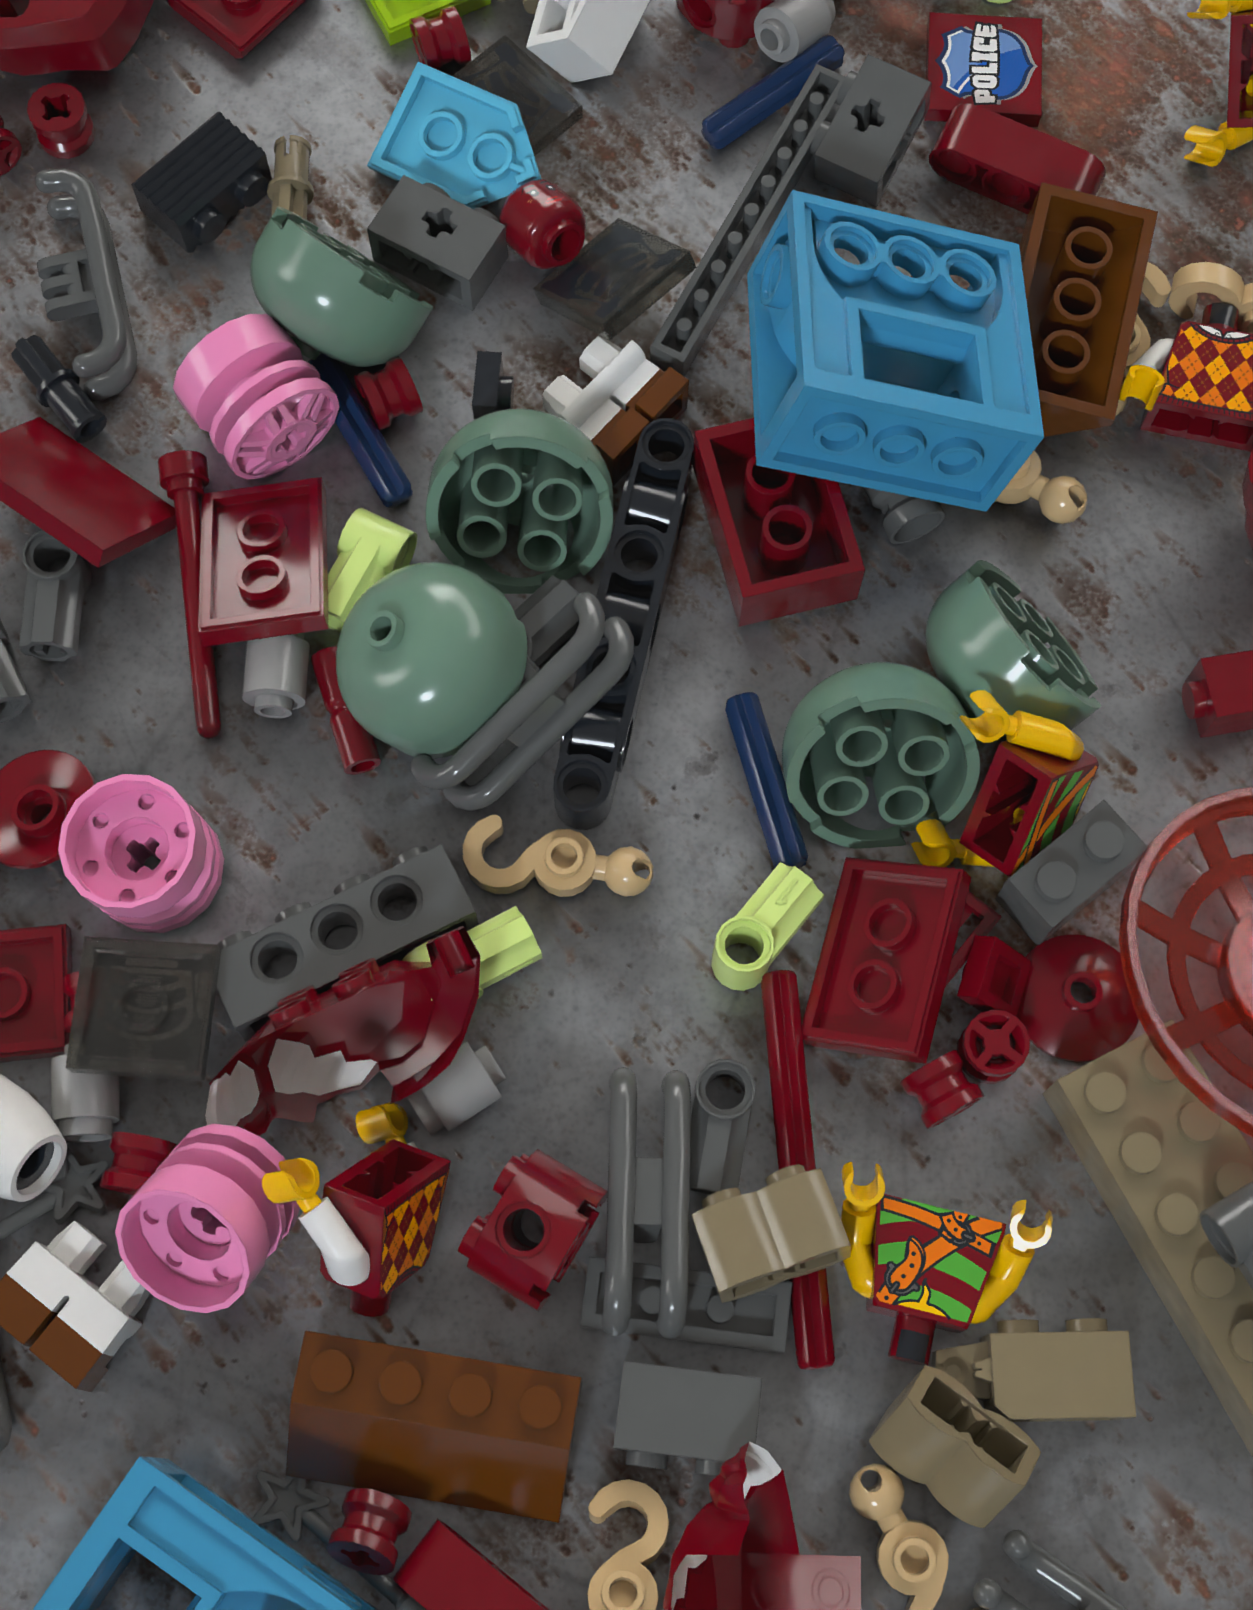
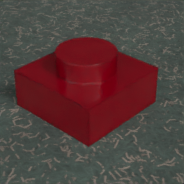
M975 935L967 963L963 968L962 980L957 996L981 1012L993 1009L1007 1011L1017 1016L1032 961L996 936Z

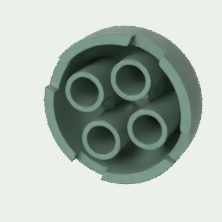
M277 207L254 247L250 263L252 287L263 310L289 333L290 337L300 348L301 354L312 360H316L321 353L335 361L350 366L371 367L387 363L388 360L403 353L417 336L433 310V306L425 301H418L419 293L353 247L346 246L326 233H323V235L318 233V227L312 222L285 208Z
M506 409L486 414L471 421L457 431L445 444L434 463L426 501L428 534L430 540H435L440 550L454 565L475 573L504 594H533L551 576H555L560 580H567L579 572L584 576L601 559L612 533L613 488L608 468L593 442L581 430L560 417L533 409ZM568 519H570L574 529L572 546L567 553ZM508 523L519 526L517 552L521 562L532 570L544 573L527 578L510 577L490 567L482 558L494 556L504 548L507 540ZM538 535H545V536H549V537H548V538H540V537H538Z
M984 560L977 561L943 590L929 613L925 641L928 657L936 676L958 698L969 718H977L985 712L969 697L970 694L977 690H985L996 699L1009 715H1013L1016 711L1020 710L1055 720L1064 724L1070 730L1074 729L1102 706L1094 697L1089 698L1098 689L1090 672L1049 617L1044 620L1029 602L1024 599L1017 601L1014 598L1021 592V587L993 564ZM1048 642L1051 647L1047 648L1044 644ZM1006 734L999 739L1006 741Z
M424 562L408 565L392 571L375 582L361 595L349 612L342 627L336 650V675L339 690L346 707L354 719L371 735L407 755L415 757L419 754H427L433 759L454 755L467 740L474 736L519 691L527 661L525 626L523 622L516 618L512 606L504 596L505 594L475 573L460 566L441 562Z
M873 662L855 665L830 675L814 686L799 702L789 719L784 733L782 766L789 802L793 803L796 810L810 823L811 831L831 843L854 849L904 846L906 842L901 832L916 831L917 824L928 819L941 820L944 826H946L964 809L971 799L980 773V757L975 737L959 718L960 715L968 717L965 709L954 693L941 681L912 666L890 662ZM865 776L872 779L881 817L889 823L896 824L895 826L883 830H865L855 827L839 817L853 814L866 804L869 792Z

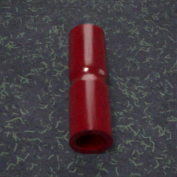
M337 646L327 647L314 653L311 656V663L325 708L331 714L330 725L344 771L349 775L365 773L381 764L380 755L374 736L354 719L341 696L336 675Z

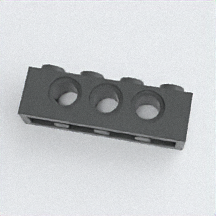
M440 844L430 850L426 846L412 848L396 857L392 862V868L371 878L368 874L351 877L340 883L333 891L335 895L313 906L309 902L293 905L275 917V924L255 934H251L250 931H241L221 940L215 946L216 952L209 955L214 956L212 973L209 974L231 1022L245 1041L249 1040L270 1019L268 1014L279 1008L277 1002L300 989L313 985L317 994L331 989L333 984L340 981L339 973L355 964L370 958H375L379 967L393 960L402 961L413 949L433 938L461 926L465 927L466 931L478 926L476 911L443 845ZM408 897L417 903L412 915L404 920L392 921L383 916L385 906L394 898ZM350 925L357 929L355 940L344 949L333 950L324 945L327 934L336 926ZM281 953H291L297 956L296 967L290 975L281 979H272L266 976V967L274 956Z

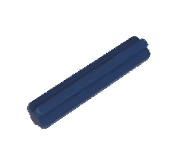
M825 35L797 57L787 61L703 119L701 132L704 139L709 142L713 149H723L796 98L816 64L832 71L842 66L844 62L843 56L845 55L842 45L832 35Z
M320 354L316 360L310 359L308 363L317 369L321 380L328 383L337 394L340 407L335 423L383 505L388 508H394L408 501L413 495L411 483L341 364L323 354Z
M746 692L730 697L726 702L725 711L774 869L780 862L791 867H803L806 865L808 853L793 805L789 802L786 783L759 697L754 692Z

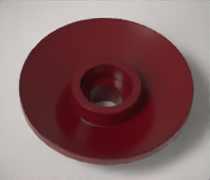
M38 750L24 754L0 769L1 864L17 869H33L46 866L60 859L58 847L62 823L75 800L96 784L91 772L79 759L59 750ZM49 813V815L43 821H41L43 817Z
M1068 934L1044 941L1025 956L1032 961L1016 1017L1025 1025L1030 1042L1038 1049L1054 1058L1068 1062H1091L1127 1042L1139 1022L1142 1009V995L1140 984L1133 968L1120 952L1094 937ZM1077 982L1086 984L1092 992L1091 1002L1080 1003L1076 1001L1071 995V985Z

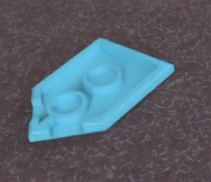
M417 62L367 164L369 169L398 182L405 175L421 184H435L443 189L451 199L472 209L509 196L519 186L529 181L542 179L520 109L516 103L420 62Z

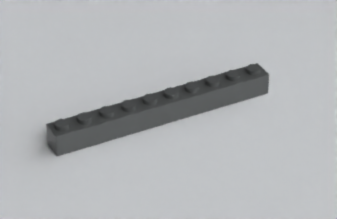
M816 64L651 344L650 362L661 370L666 371L671 367L685 377L782 210L788 196L813 156L810 154V148L819 126L823 121L832 123L840 108V105H837L836 102L839 90L846 78L845 76Z

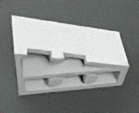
M539 0L526 48L570 83L612 75L650 0Z

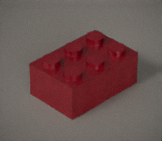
M754 418L695 431L692 466L739 627L856 600L859 595L865 567L839 483L757 466Z

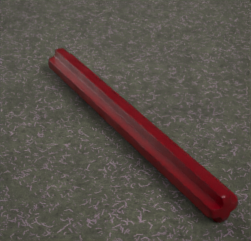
M774 970L766 972L762 976L761 989L778 1168L780 1170L792 1165H803L805 1171L816 1169L797 975L794 971ZM826 1268L807 1275L789 1279V1282H792L791 1305L796 1358L799 1368L804 1370L825 1369L832 1366L835 1361Z

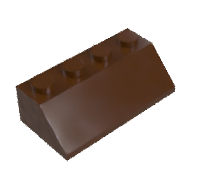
M1042 182L1025 222L1020 243V254L1044 437L1108 427L1115 420L1158 211Z
M305 1330L290 1402L286 1476L354 1488L373 1489L383 1493L559 1523L583 1382L582 1377Z

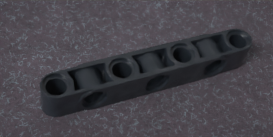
M661 418L652 421L643 429L639 437L631 473L627 476L596 595L604 610L605 621L611 617H620L625 620L633 634L634 655L628 670L624 674L627 679L609 690L561 738L559 759L553 784L555 809L558 817L567 826L576 830H589L599 826L610 812L619 772H622L680 538L692 475L694 438L690 429L685 424L673 418ZM662 451H669L676 454L679 458L671 462H662L655 459L653 455ZM633 559H645L653 567L644 572H634L629 570L625 564ZM604 634L599 646L578 669L573 690L605 658L609 649V643ZM588 784L595 787L599 795L590 803L577 804L570 801L566 797V793L575 785Z

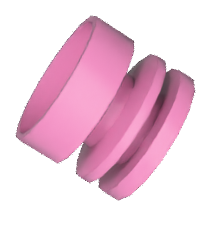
M247 314L228 321L207 334L187 354L176 372L173 385L178 401L198 427L209 432L213 446L218 453L224 455L231 470L235 475L247 480L266 478L287 469L305 457L328 433L335 423L340 407L337 394L328 383L321 380L317 369L303 360L298 345L286 330L268 314Z
M121 774L97 782L75 800L62 823L58 852L64 875L81 896L99 907L113 920L137 932L165 933L188 925L209 907L221 886L224 856L218 835L172 786L150 775ZM151 855L161 860L153 870L143 865Z
M210 1124L191 1130L157 1167L155 1173L120 1210L115 1234L119 1254L133 1278L155 1298L180 1310L210 1313L229 1308L245 1293L264 1267L266 1259L279 1247L282 1239L296 1223L300 1210L297 1202L273 1203L267 1198L262 1187V1178L266 1173L281 1171L278 1163L279 1161L286 1160L284 1156L264 1138L239 1126Z

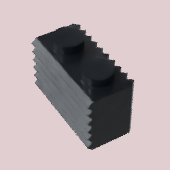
M217 112L131 185L140 210L187 253H193L196 246L214 241L222 233L230 217L236 216L239 209H244L245 206L251 207L256 205L265 196L272 176L266 153L263 149L257 147L253 140H249L245 133H241L237 126H233L229 119H225L221 112Z

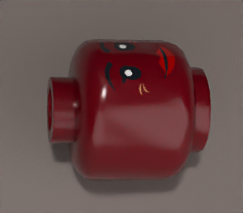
M544 179L529 181L514 190L502 207L499 222L506 225L507 245L529 265L541 270L556 268L571 262L582 249L586 232V215L579 204L556 184Z

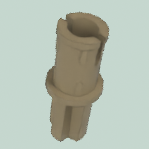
M290 135L288 154L286 153L287 140L282 136L274 144V179L269 182L267 187L268 198L273 202L272 215L277 207H282L307 220V207L314 198V189L309 182L310 156L312 154L311 144L303 137Z

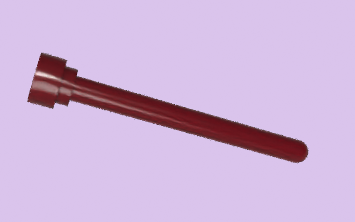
M180 450L166 453L158 459L160 486L167 490V497L174 500L196 730L201 737L212 739L221 731L213 645L204 647L198 634L201 545L199 498L204 495V487L209 484L207 457L197 451Z

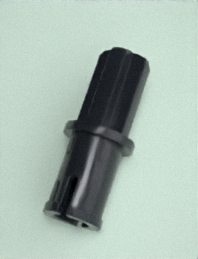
M32 335L27 339L23 337L15 343L16 348L11 353L12 359L37 389L36 398L38 402L44 407L52 408L77 442H86L96 437L106 426L107 418L95 407L79 386L80 377L72 369H66L41 337Z

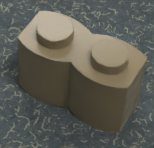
M792 1165L770 1174L765 1179L767 1186L758 1191L741 1195L739 1188H728L715 1192L701 1201L703 1209L691 1214L721 1303L755 1294L785 1280L816 1272L851 1257V1244L821 1168L805 1171L803 1165Z
M927 1365L919 1371L887 1408L869 1439L876 1453L891 1468L910 1480L926 1484L932 1495L945 1509L960 1520L979 1528H985L1026 1486L1041 1454L1034 1441L1015 1423L998 1413L983 1409L973 1394L959 1381L947 1373Z

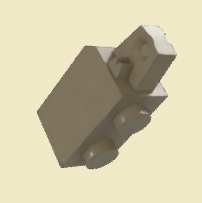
M1104 1318L1065 1320L1066 1332H1039V1320H1003L997 1322L998 1333H989L979 1338L980 1343L932 1352V1367L947 1373L964 1385L977 1400L983 1401L984 1409L998 1413L1012 1422L1124 1420L1136 1417L1129 1331H1108L1107 1319Z

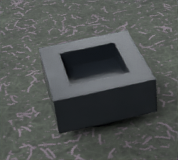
M477 351L472 399L474 420L496 411L513 409L514 377L504 376L502 352Z

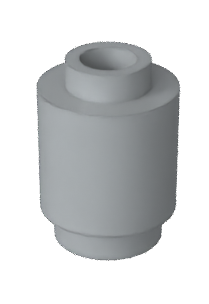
M775 0L759 11L754 20V34L760 49L777 62L784 63L794 59L820 38L828 34L836 14L833 0Z
M305 633L247 641L242 699L247 704L254 706L256 714L268 718H286L292 715V710L299 709L305 705L310 645L304 640Z
M466 1041L459 1047L451 1064L425 1087L407 1096V1099L430 1135L443 1127L451 1131L502 1098L496 1085L505 1080L506 1077L485 1045L474 1052ZM431 1066L413 1075L415 1080L418 1082Z
M82 1042L67 1044L64 1046V1055L51 1059V1118L56 1126H58L66 1142H97L111 1139L113 1123L120 1120L119 1063L94 1061L91 1067L79 1066Z

